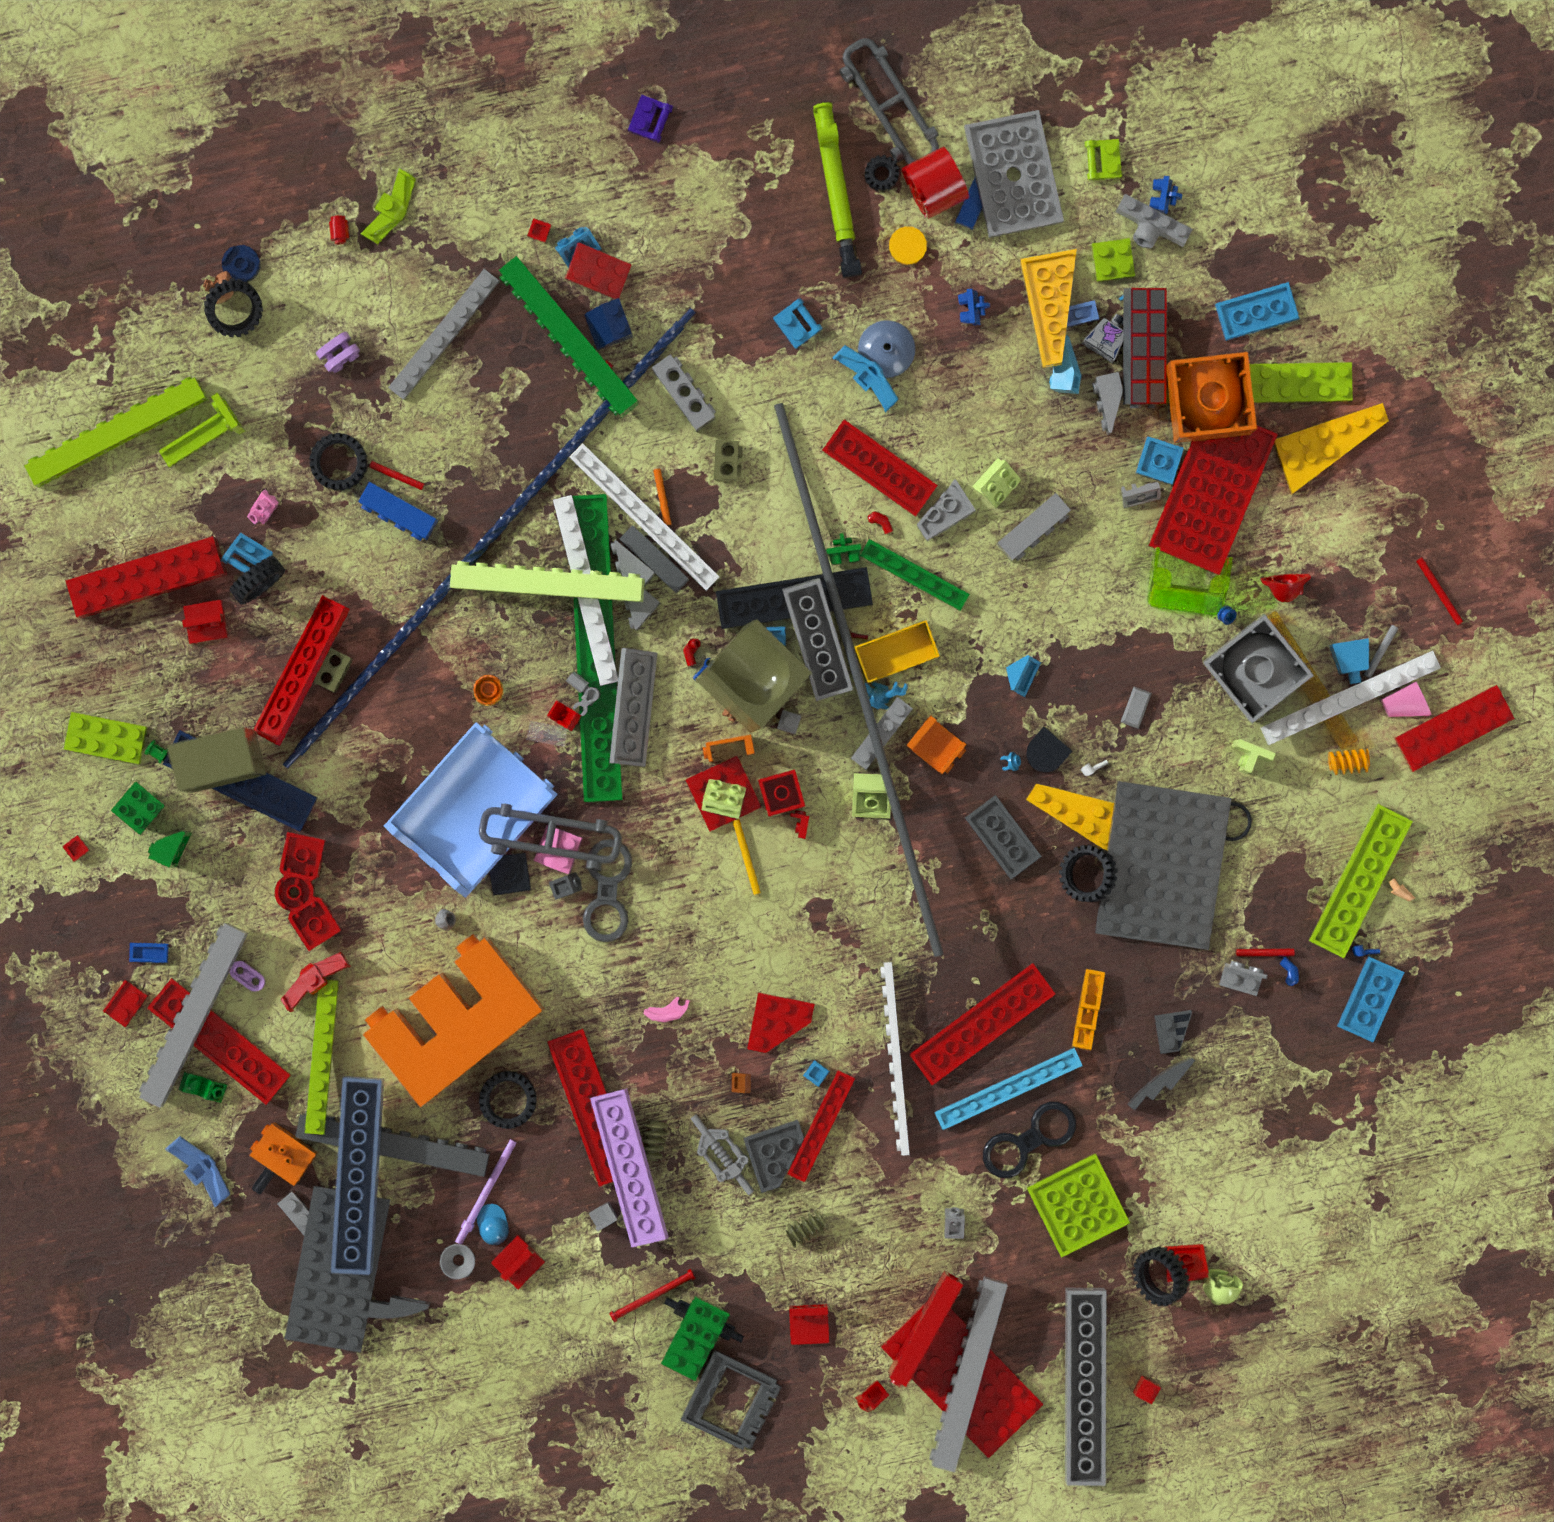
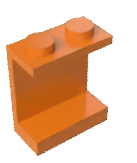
M931 715L906 745L941 775L944 772L948 774L954 766L952 763L956 757L960 759L966 752L964 748L966 743L960 741Z
M751 734L706 742V747H702L704 759H708L709 763L713 762L711 747L741 741L745 742L747 756L755 755Z

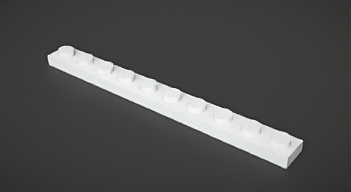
M583 443L574 451L569 458L706 591L720 578Z
M570 495L554 499L553 502L570 569L583 570V574H590L591 568L573 497ZM578 598L600 686L618 682V674L599 599Z
M1431 651L1261 727V731L1267 744L1270 745L1441 667L1434 652Z
M884 962V967H880L881 978H885L886 986H882L883 998L887 997V1005H884L885 1017H889V1024H886V1035L890 1036L891 1043L887 1044L888 1055H892L893 1061L889 1063L890 1074H894L891 1090L892 1093H896V1101H893V1112H897L898 1120H894L895 1132H899L900 1139L896 1140L897 1151H901L903 1156L909 1155L893 970L892 962Z

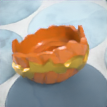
M483 675L474 684V697L481 705L492 706L501 700L503 685L494 675Z

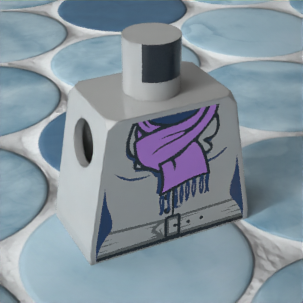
M1115 314L1111 322L1103 318L1084 339L1082 344L1113 363L1123 342V330L1121 329L1123 317Z

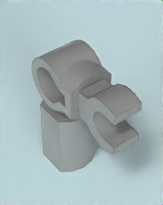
M573 671L566 682L578 692L584 693L581 697L583 700L575 703L573 706L574 710L578 706H582L584 711L581 713V716H584L588 712V706H592L599 699L600 692L596 687H589V683Z

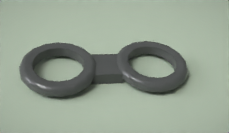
M608 839L598 842L589 853L597 855L601 849L613 847L614 840ZM622 843L620 852L624 856L625 864L620 874L614 877L602 876L598 871L588 870L591 876L598 881L597 899L590 902L584 911L583 925L588 935L600 942H612L620 938L628 925V913L624 905L617 900L618 883L628 876L632 867L631 853ZM604 904L616 908L621 919L618 929L606 935L595 931L590 919L594 909Z

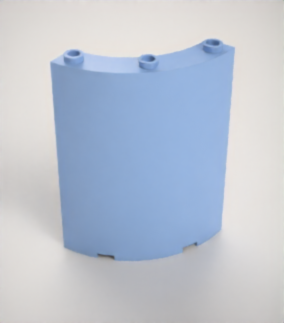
M477 722L384 825L395 838L409 849L411 848L424 862L440 873V876L465 898L503 857V855L490 853L491 845L485 843L479 836V825L483 812L491 807H501V804L505 803L512 805V810L541 814L558 795L552 789L554 785L547 779L543 781L522 762L524 758L516 751L514 754L491 735L493 733L491 729L485 724L481 727ZM493 814L488 819L486 833L490 837L517 841L534 821Z

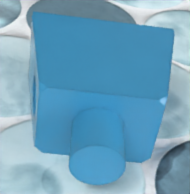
M1369 638L1329 645L1339 675L1348 673L1350 684L1361 683L1360 671L1369 669Z

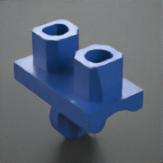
M1170 176L1153 180V191H1160L1161 197H1151L1150 207L1159 210L1163 214H1168L1169 202L1171 206H1175L1176 200H1181L1183 196L1178 193V186H1173L1172 188L1173 180L1170 179Z
M967 289V292L958 295L959 305H968L969 310L967 312H960L961 323L974 326L981 325L980 316L986 315L985 309L990 308V303H984V296L978 297L977 290Z

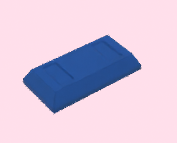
M130 943L129 962L168 963L169 944Z

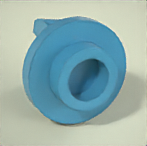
M1010 752L1009 755L1000 758L1001 760L1008 761V766L1003 767L1002 770L1011 769L1012 771H1017L1021 765V759L1015 752Z

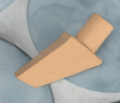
M1395 878L1388 882L1393 889L1391 891L1392 894L1407 901L1415 899L1403 884H1398Z

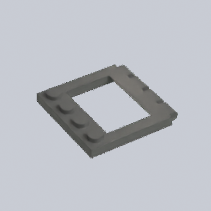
M714 1349L680 1419L743 1450L744 1447L752 1449L757 1436L751 1434V1432L759 1434L766 1420L760 1414L768 1416L774 1404L768 1398L770 1396L776 1399L782 1386L776 1383L777 1379ZM727 1367L761 1383L737 1435L702 1418Z

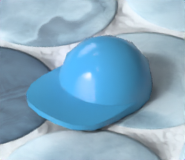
M487 1204L483 1206L477 1216L480 1235L487 1244L499 1245L507 1239L509 1234L506 1215L498 1205Z

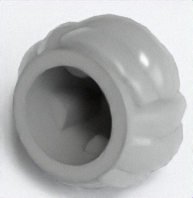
M447 909L440 910L435 918L436 925L445 931H449L456 922L455 915Z

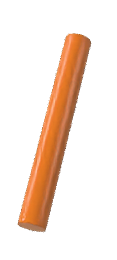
M654 469L663 522L669 526L672 524L661 469Z

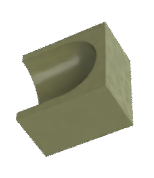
M756 619L746 624L695 680L751 733L762 729L812 672Z
M241 727L167 745L179 792L194 793L266 775L257 733L253 729Z

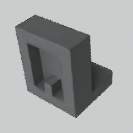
M576 872L549 882L555 900L582 890L581 879Z

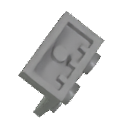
M1231 961L1230 964L1225 963L1219 985L1257 996L1262 978L1267 979L1268 976L1263 974L1264 970L1251 966L1248 970L1244 968L1245 964Z

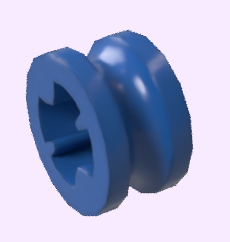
M1226 605L1219 610L1217 617L1225 625H1230L1236 619L1237 612Z

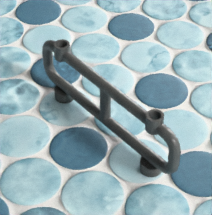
M860 39L845 49L843 53L845 66L839 69V72L846 83L853 79L855 80L896 147L890 150L896 163L905 160L908 164L918 160L912 158L884 111L902 100L921 128L924 137L931 144V152L939 149L936 139L939 136L934 126L929 128L886 60L885 57L888 56V53L884 46L878 47L871 39ZM863 46H868L872 50L875 59L880 63L899 93L881 105L878 104L850 59L851 54Z
M502 803L501 807L486 809L481 816L479 825V836L485 843L491 845L490 853L506 855L508 847L587 861L586 869L592 871H601L602 863L614 862L619 856L622 843L620 831L615 827L608 826V821L596 819V823L512 810V805ZM495 814L502 817L549 823L545 846L490 837L486 833L488 819L491 815ZM556 825L612 834L614 837L612 853L609 856H602L552 847Z

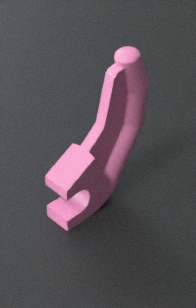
M676 997L664 1008L649 1007L644 1010L643 1014L652 1021L668 1022L677 1020L687 1010L690 1000L686 999L685 1005L680 1006L678 1004L680 997Z

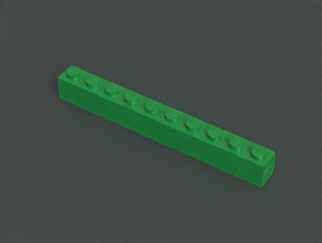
M517 256L499 269L502 275L499 277L506 286L510 285L514 289L512 294L518 301L520 299L524 301L525 305L523 307L530 315L535 314L538 318L536 320L537 324L542 329L546 328L550 332L548 337L554 344L558 342L561 345L560 351L566 358L571 357L574 361L572 363L574 368L579 373L582 371L586 375L584 379L590 387L595 386L598 389L596 394L603 402L605 400L608 401L611 405L608 408L615 416L619 415L623 418L639 405L636 397Z

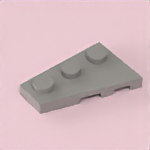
M956 479L917 523L918 529L927 542L976 512Z

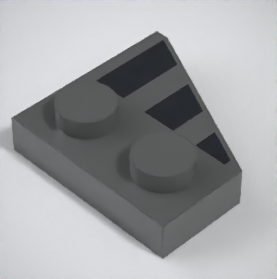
M1191 1010L1154 1015L1160 1054L1180 1051L1192 1014Z

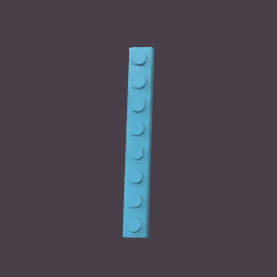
M1072 1048L936 1111V1117L942 1130L1083 1065L1075 1048Z

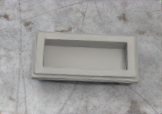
M1133 687L1121 723L1139 729L1152 693Z

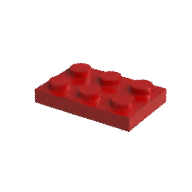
M578 243L565 279L615 300L620 298L632 264Z

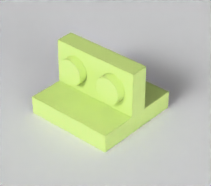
M1241 739L1234 740L1232 748L1246 753L1241 756L1238 766H1240L1239 771L1245 774L1252 773L1257 758L1267 762L1273 761L1276 754Z

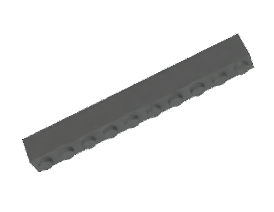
M307 1111L300 1114L296 1138L339 1146L340 1121L336 1120L335 1116L327 1115L325 1135L305 1134ZM381 1127L380 1155L482 1177L486 1175L490 1152L486 1151L487 1148L475 1146V1149L468 1148V1144L456 1142V1145L449 1144V1140L438 1138L437 1141L430 1140V1136L419 1134L418 1137L411 1136V1132L400 1130V1133L392 1132V1128Z

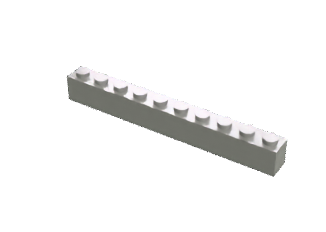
M229 923L219 927L216 933L218 938L215 943L212 942L207 952L209 956L207 960H203L199 967L201 973L198 978L195 977L190 987L193 989L190 995L185 996L182 1002L184 1007L181 1013L178 1012L174 1018L175 1026L173 1030L169 1029L165 1036L167 1042L164 1047H160L156 1055L158 1060L155 1065H151L148 1071L150 1076L147 1082L144 1081L139 1089V1092H141L139 1098L159 1108L164 1106L247 938L248 932Z
M984 1276L983 1281L979 1280L977 1291L979 1292L978 1299H974L971 1310H974L973 1317L968 1319L966 1329H969L967 1337L964 1336L961 1347L964 1349L962 1355L957 1357L956 1366H958L956 1374L953 1373L950 1382L953 1388L951 1393H947L945 1403L948 1404L947 1409L942 1411L940 1417L942 1427L941 1430L937 1429L934 1440L937 1441L936 1448H932L929 1457L934 1467L951 1472L956 1470L1007 1289L1006 1282Z

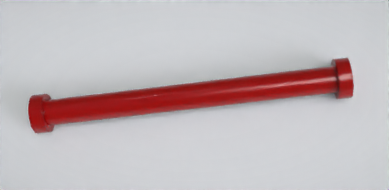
M689 1269L687 1270L688 1273L615 1312H609L613 1322H617L618 1318L691 1279L692 1281L695 1280L696 1277L693 1271Z

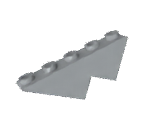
M615 540L614 543H611L613 554H617L619 560L615 562L617 572L622 573V577H628L629 573L640 574V578L645 579V587L655 575V572ZM645 589L643 602L624 601L626 610H630L632 616L628 618L630 628L638 631L660 605V602Z

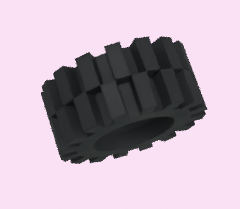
M878 155L876 158L870 159L865 168L866 183L870 185L871 189L874 188L877 192L878 190L885 192V190L889 191L896 185L899 179V167L896 165V161H893L891 157L887 158L886 155L882 157ZM878 167H885L889 170V177L886 180L881 181L875 177L874 172Z

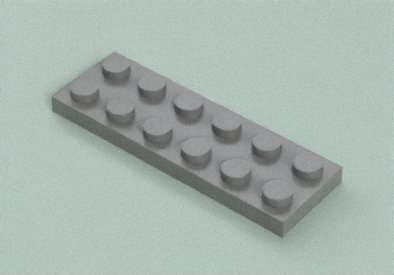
M622 648L609 763L645 767L657 662L656 652Z

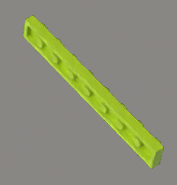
M326 980L328 984L318 991L305 1134L325 1135L339 981Z

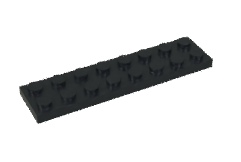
M867 567L832 572L843 610L873 605ZM823 574L716 591L721 629L745 626L756 619L760 623L791 619L782 589L817 578L821 581L829 611L834 612Z

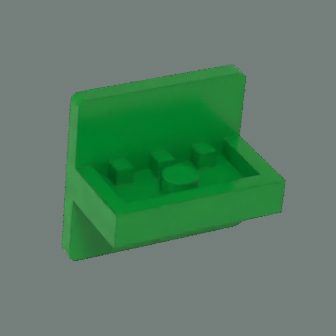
M134 782L111 811L136 833L141 835L165 805L156 798L157 795L152 791H147L138 782Z

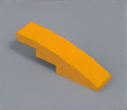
M1089 969L1085 971L1072 1042L1073 1048L1092 1050L1105 972Z

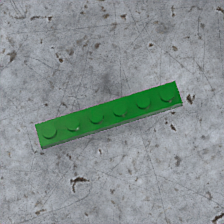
M871 539L868 540L860 554V557L958 611H961L970 595Z

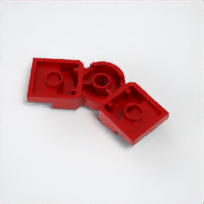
M287 832L279 867L284 877L275 886V899L280 907L290 911L288 916L289 922L307 950L311 951L342 931L324 899L315 896L313 881L319 878L326 840ZM293 887L299 889V896L297 898L292 897L290 894Z

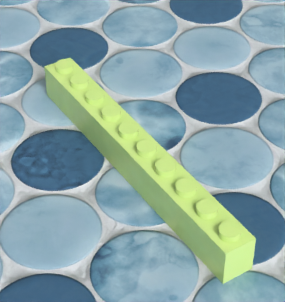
M457 561V565L452 564L450 588L633 602H643L645 579L640 578V574L629 573L628 577H621V573L609 572V576L602 575L601 571H590V574H583V570L571 569V573H565L564 569L552 568L551 572L545 571L544 567H533V570H526V566L514 565V569H509L504 564H495V567H488L487 563H476V566H469V562Z

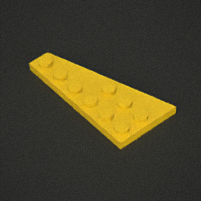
M1077 249L1020 259L1043 368L1062 365Z
M1383 403L1277 438L1274 445L1291 495L1386 424L1389 420Z
M1040 784L1034 786L1026 799L1028 802L1107 851L1114 803Z

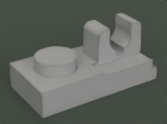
M1158 482L1148 483L1140 486V488L1132 484V490L1128 491L1125 490L1124 486L1121 487L1124 509L1161 499Z

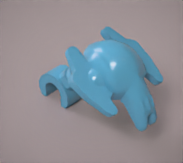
M865 682L871 706L876 709L887 710L889 707L885 704L889 702L890 698L897 695L904 696L908 690L907 684H904V687L901 688L897 682L894 683L891 690L887 686L876 682L871 684L875 687L873 689Z

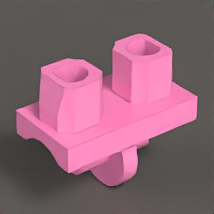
M266 490L262 491L247 516L248 519L254 524L259 521L262 524L266 523L279 502L275 496L268 495Z

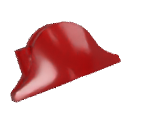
M1282 574L1260 578V580L1269 587L1272 595L1278 601L1287 603L1296 599L1298 595H1303V586L1311 579V575Z

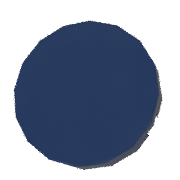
M246 245L230 247L222 258L223 272L228 271L236 281L237 279H241L243 282L252 281L260 270L258 254Z

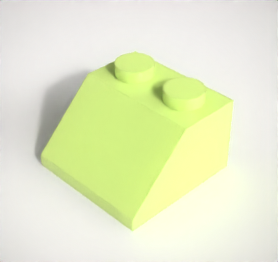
M854 773L852 817L890 818L891 806L882 775Z

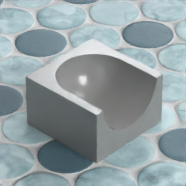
M1265 614L1258 617L1203 661L1204 665L1251 723H1254L1314 676Z

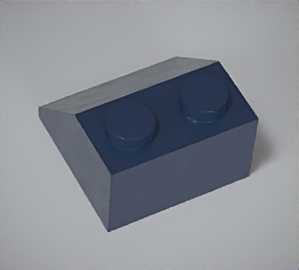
M619 298L601 304L584 314L597 351L633 338Z

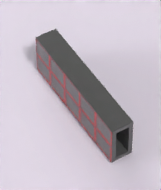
M1124 288L1123 405L1130 404V408H1142V404H1148V408H1159V404H1166L1167 288Z

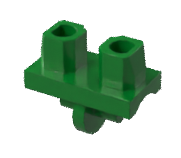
M839 533L840 539L833 540V546L841 545V547L826 549L831 565L842 564L841 554L848 553L849 563L859 562L861 544L845 546V544L852 543V537L844 538L843 533Z

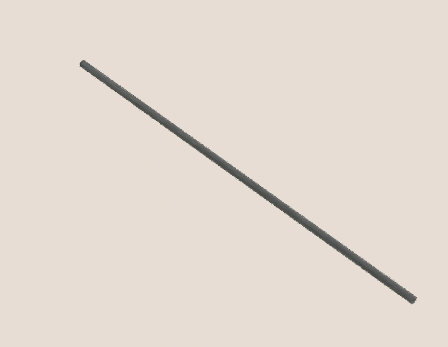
M783 403L774 405L780 429L934 957L944 955L785 408Z

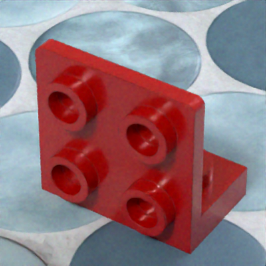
M828 1304L789 1306L790 1339L792 1345L829 1343Z

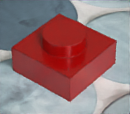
M533 218L527 237L546 243L552 225Z
M79 835L62 846L73 862H76L90 851Z

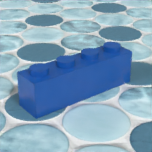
M371 482L367 484L358 501L362 504L361 508L369 513L372 510L379 514L378 518L387 523L389 520L396 523L394 527L403 532L405 529L411 531V536L419 541L422 538L428 540L438 522L436 518Z

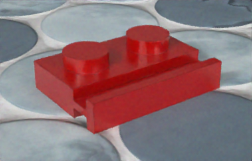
M124 980L103 1012L122 1026L127 1027L149 995L127 980Z

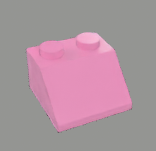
M548 825L540 842V845L545 846ZM555 828L552 847L579 851L583 838ZM537 852L534 861L570 874L575 859Z

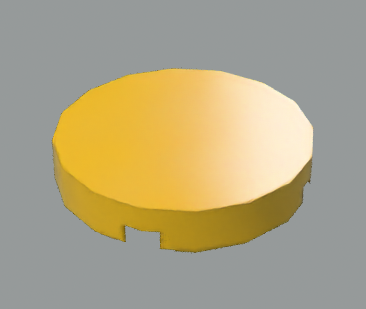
M905 226L897 229L889 240L890 254L896 262L903 265L918 263L924 257L927 250V241L924 234L914 227Z

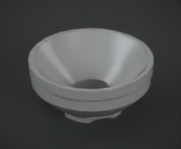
M453 1244L442 1252L440 1266L446 1276L452 1279H462L473 1271L475 1257L469 1247L463 1244ZM457 1254L464 1257V1263L460 1266L455 1265L453 1262V1257Z

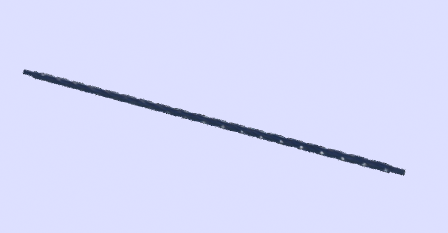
M692 308L678 322L675 321L673 326L665 332L654 347L640 360L633 371L624 378L622 382L628 389L641 378L648 367L659 358L668 345L684 330L686 323L696 313ZM607 400L598 407L593 416L581 426L573 438L565 444L554 459L539 473L533 483L505 511L495 525L475 545L474 549L463 558V562H469V566H472L482 556L490 544L498 538L509 523L523 510L530 499L541 490L549 478L558 471L568 457L588 437L589 433L600 424L610 411L608 407L611 405ZM451 573L421 605L414 616L404 624L395 637L378 653L376 658L362 671L355 682L346 689L335 704L319 719L315 727L303 737L293 753L282 764L284 767L289 769L300 755H304L311 744L322 735L330 723L339 716L350 701L369 682L371 677L380 670L390 656L398 650L409 635L423 622L430 611L447 595L451 589Z

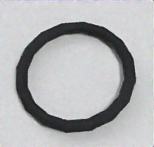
M1231 802L1230 806L1241 808L1248 818L1247 828L1241 835L1236 837L1226 836L1225 838L1226 841H1237L1248 834L1252 818L1244 805L1238 802Z

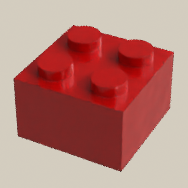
M795 769L758 779L768 817L805 807Z

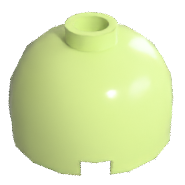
M1210 1269L1208 1277L1204 1278L1203 1290L1213 1304H1230L1238 1298L1243 1287L1242 1281L1235 1275L1233 1278L1227 1276L1228 1272L1225 1270Z

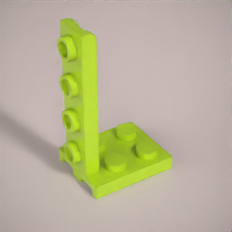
M219 393L211 396L214 401L211 404L217 412L216 415L159 450L169 468L229 430L231 432L235 431L239 435L245 432L226 399Z

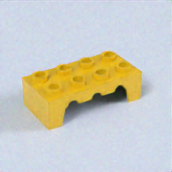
M927 620L854 647L867 684L940 656Z

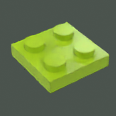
M1130 238L1091 244L1097 282L1135 277Z

